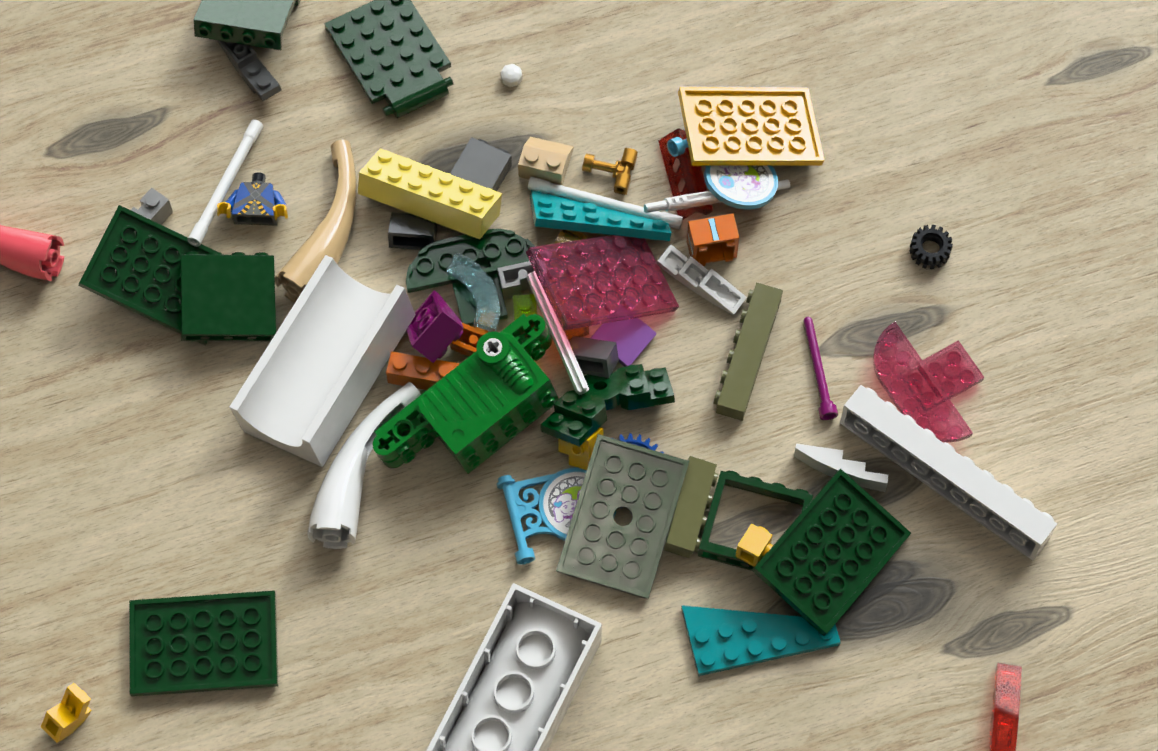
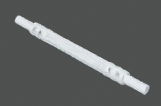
M788 179L778 181L777 190L790 188V181ZM710 191L664 198V201L644 204V212L650 213L661 210L669 212L720 203L721 201Z

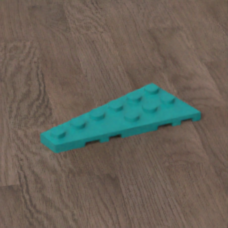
M531 190L530 193L535 227L670 241L671 238L669 223L662 220H653L599 207L592 203H583Z
M681 606L698 676L835 647L841 643L836 624L823 636L800 616Z

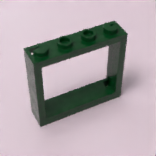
M721 471L699 546L698 557L752 571L754 566L735 557L737 549L709 542L724 486L727 485L802 505V511L812 501L813 495L803 489L792 490L786 488L780 483H766L758 477L747 478L740 476L735 471Z

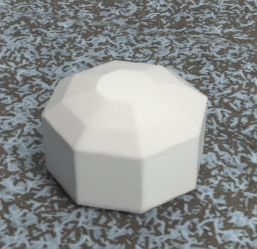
M514 64L504 66L500 72L502 83L508 87L518 86L523 79L520 67Z

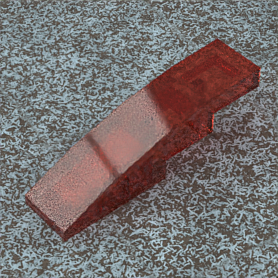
M997 663L989 751H1016L1022 666Z

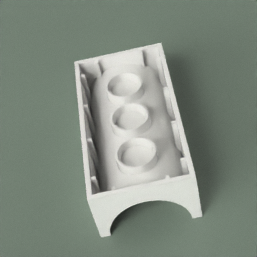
M325 255L230 405V409L243 432L323 467L390 358L391 351H394L415 317V312L405 288L396 285L391 294L370 289L346 274L332 257Z
M513 583L426 751H547L601 643L602 624Z

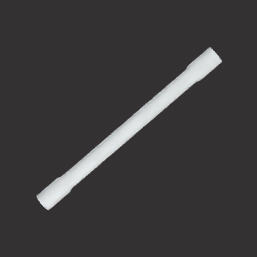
M251 120L238 149L203 214L187 239L191 245L198 247L203 241L208 227L217 212V204L223 201L250 148L257 140L263 128V124L260 121Z
M532 176L529 179L528 190L583 203H592L599 207L653 220H662L669 223L671 228L680 230L683 216L659 211L645 213L644 207L561 186Z

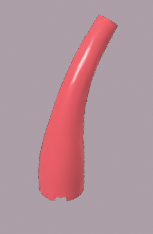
M0 225V265L41 280L52 281V276L58 277L65 257L60 255V246H64V241L60 236Z

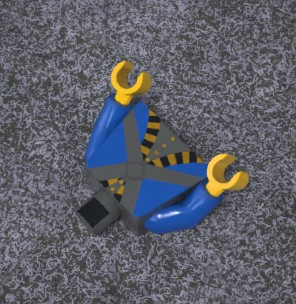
M259 172L253 173L252 182L240 183L239 189L235 190L225 202L217 204V216L226 214V218H230L232 212L234 224L277 226V218L279 216H285V219L288 218L287 204L280 192L274 190L273 184L265 183L266 175Z

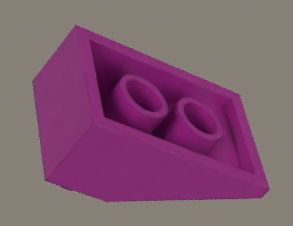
M434 290L415 311V317L406 330L412 347L434 363L437 358L441 359L446 354L447 347L452 341L455 342L460 338L464 327L457 315L439 293Z

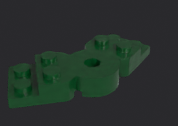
M638 364L618 368L609 378L585 375L584 378L589 387L588 392L579 395L575 390L567 391L553 404L554 412L540 424L541 432L580 447L607 421V410L613 409L620 404L623 409L635 410L675 403L666 367L644 371L643 365Z

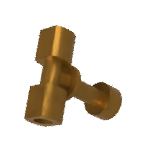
M625 148L622 160H616L615 164L595 160V155L586 153L582 171L591 173L593 169L613 173V178H616L614 192L627 195L631 182L630 171L634 170L638 151Z

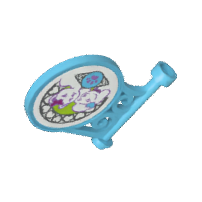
M675 137L668 140L667 147L673 157L685 153V148H688L687 138L682 140L680 137ZM705 166L704 179L709 191L718 200L734 208L749 210L763 207L773 199L778 188V176L773 166Z
M579 467L567 468L555 474L515 482L511 475H504L498 478L497 488L503 489L519 550L515 552L517 564H528L535 560L533 549L528 548L526 539L533 535L550 534L565 541L587 470ZM545 483L540 496L533 488H528L523 492V500L528 501V495H532L534 497L532 502L526 503L519 498L521 489ZM528 515L535 516L537 522L532 524V517L527 518L526 527L528 530L523 531L521 520Z

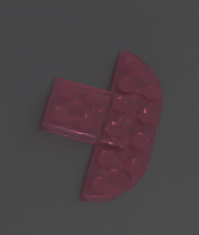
M893 322L877 340L873 355V365L879 382L903 415L912 417L917 425L932 431L941 442H957L972 437L973 432L950 399L982 382L984 376L958 340L922 360L897 323Z

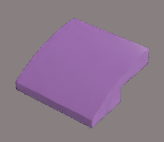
M618 305L591 336V339L616 342L618 362L627 367L634 362L657 333L634 314Z

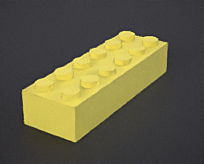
M380 149L359 172L358 194L477 239L482 238L500 215L502 193L415 162L409 158H404L390 151Z

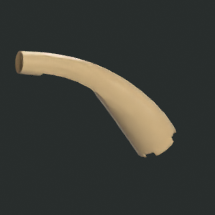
M347 140L335 141L330 146L333 166L338 168V185L331 209L311 236L275 276L276 286L282 285L287 291L284 296L293 303L297 301L325 255L332 257L338 265L348 241L356 205V171L351 144Z

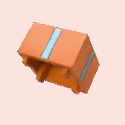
M733 213L688 221L687 246L690 257H693L702 266L710 262L722 260L729 262L733 261V258H737L739 234Z

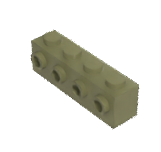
M689 456L687 459L689 465L663 549L687 558L699 549L701 538H698V534L705 527L707 517L704 516L705 508L710 507L713 495L709 494L711 486H715L718 478V473H715L717 464L693 456Z

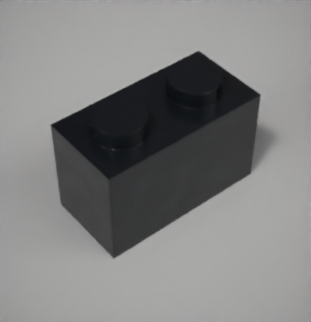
M391 213L388 230L389 248L421 250L436 241L437 223L409 213Z

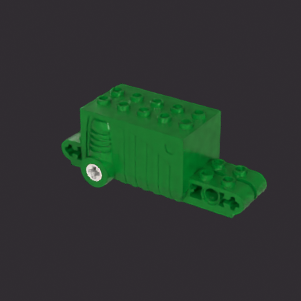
M522 314L500 333L494 331L482 335L477 342L476 352L375 431L377 436L373 440V449L384 465L388 468H398L404 463L411 462L416 457V453L423 448L430 447L434 443L435 438L438 437L467 474H469L551 409L559 398L550 379L535 362L545 355V351L552 344V336L543 317L537 314L526 317L525 314Z

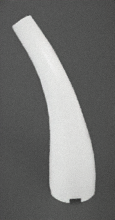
M411 382L405 384L378 405L352 432L338 452L315 499L308 529V538L311 542L314 543L315 539L324 542L323 547L331 549L347 548V543H355L366 462L373 449V440L377 436L375 431L421 395Z

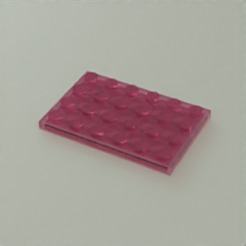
M610 235L529 247L526 251V255L563 330L669 313L679 308V304L660 267L656 264L657 261L645 238Z

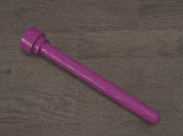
M805 317L803 322L821 399L820 407L818 408L821 420H831L838 416L837 406L830 400L813 320L811 317Z

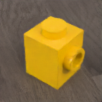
M751 523L737 545L735 557L755 566L773 546L771 544L773 535L764 527H757Z

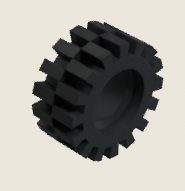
M925 225L923 230L920 227L917 229V233L913 234L909 250L910 254H912L911 258L912 260L917 259L916 264L918 266L920 263H923L922 268L925 269L927 265H930V269H934L935 265L940 268L942 263L946 264L953 244H951L952 238L948 237V231L946 230L943 233L942 227H939L938 230L935 229L936 225H932L931 229H929L928 225ZM925 241H934L939 245L940 250L937 253H929L923 249L922 244Z

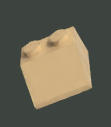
M530 137L524 144L518 163L519 177L530 179L532 176L563 186L573 146Z

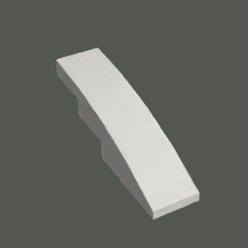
M671 244L655 263L690 290L731 315L736 313L747 298L712 268L707 270L693 257L688 259Z
M796 444L794 457L813 469L831 477L839 469H842L860 487L885 492L888 484V475L866 472V462L842 459L843 450Z

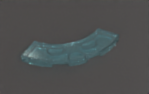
M455 252L447 269V274L461 281L472 293L477 309L474 326L490 332H496L500 318V303L494 282L480 268L479 264Z

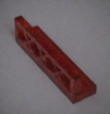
M678 128L658 140L673 197L708 191L701 166H692L689 147L685 148L684 154L673 157L668 151V140L675 137H680L682 140L686 139L685 130ZM678 158L680 165L677 172H674L673 164L675 159ZM681 177L684 178L685 185L682 192H680L678 189V184L680 182ZM711 204L691 207L685 211L684 209L677 210V214L683 216V220L696 212L704 215L713 212Z

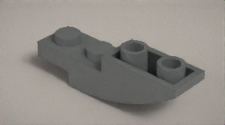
M218 41L242 79L262 101L282 91L280 84L258 59L257 53L250 45Z

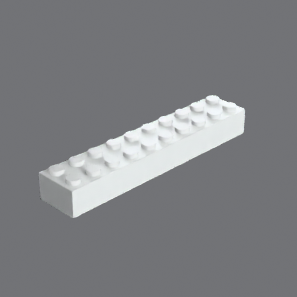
M860 385L845 403L840 424L1032 561L1049 541L1057 525L1051 515L1036 509L1030 500L1016 495L1010 486L1002 485L995 480L990 472L982 471L975 466V463L970 458L958 454L952 445L941 442L932 431L923 429L916 424L912 417L897 411V408L891 402H885L880 399L874 390Z

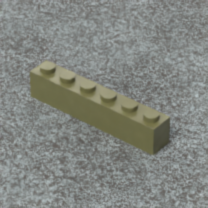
M757 282L754 290H749L746 303L750 304L748 310L743 309L740 323H743L741 330H736L733 343H736L735 350L730 349L727 363L730 366L728 371H723L720 380L723 387L721 391L717 390L713 404L717 405V414L743 421L781 303L783 290Z

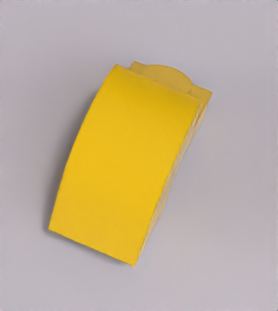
M75 683L71 684L66 688L61 703L46 712L41 728L57 743L62 741L87 719L91 713V709L88 707L91 698Z

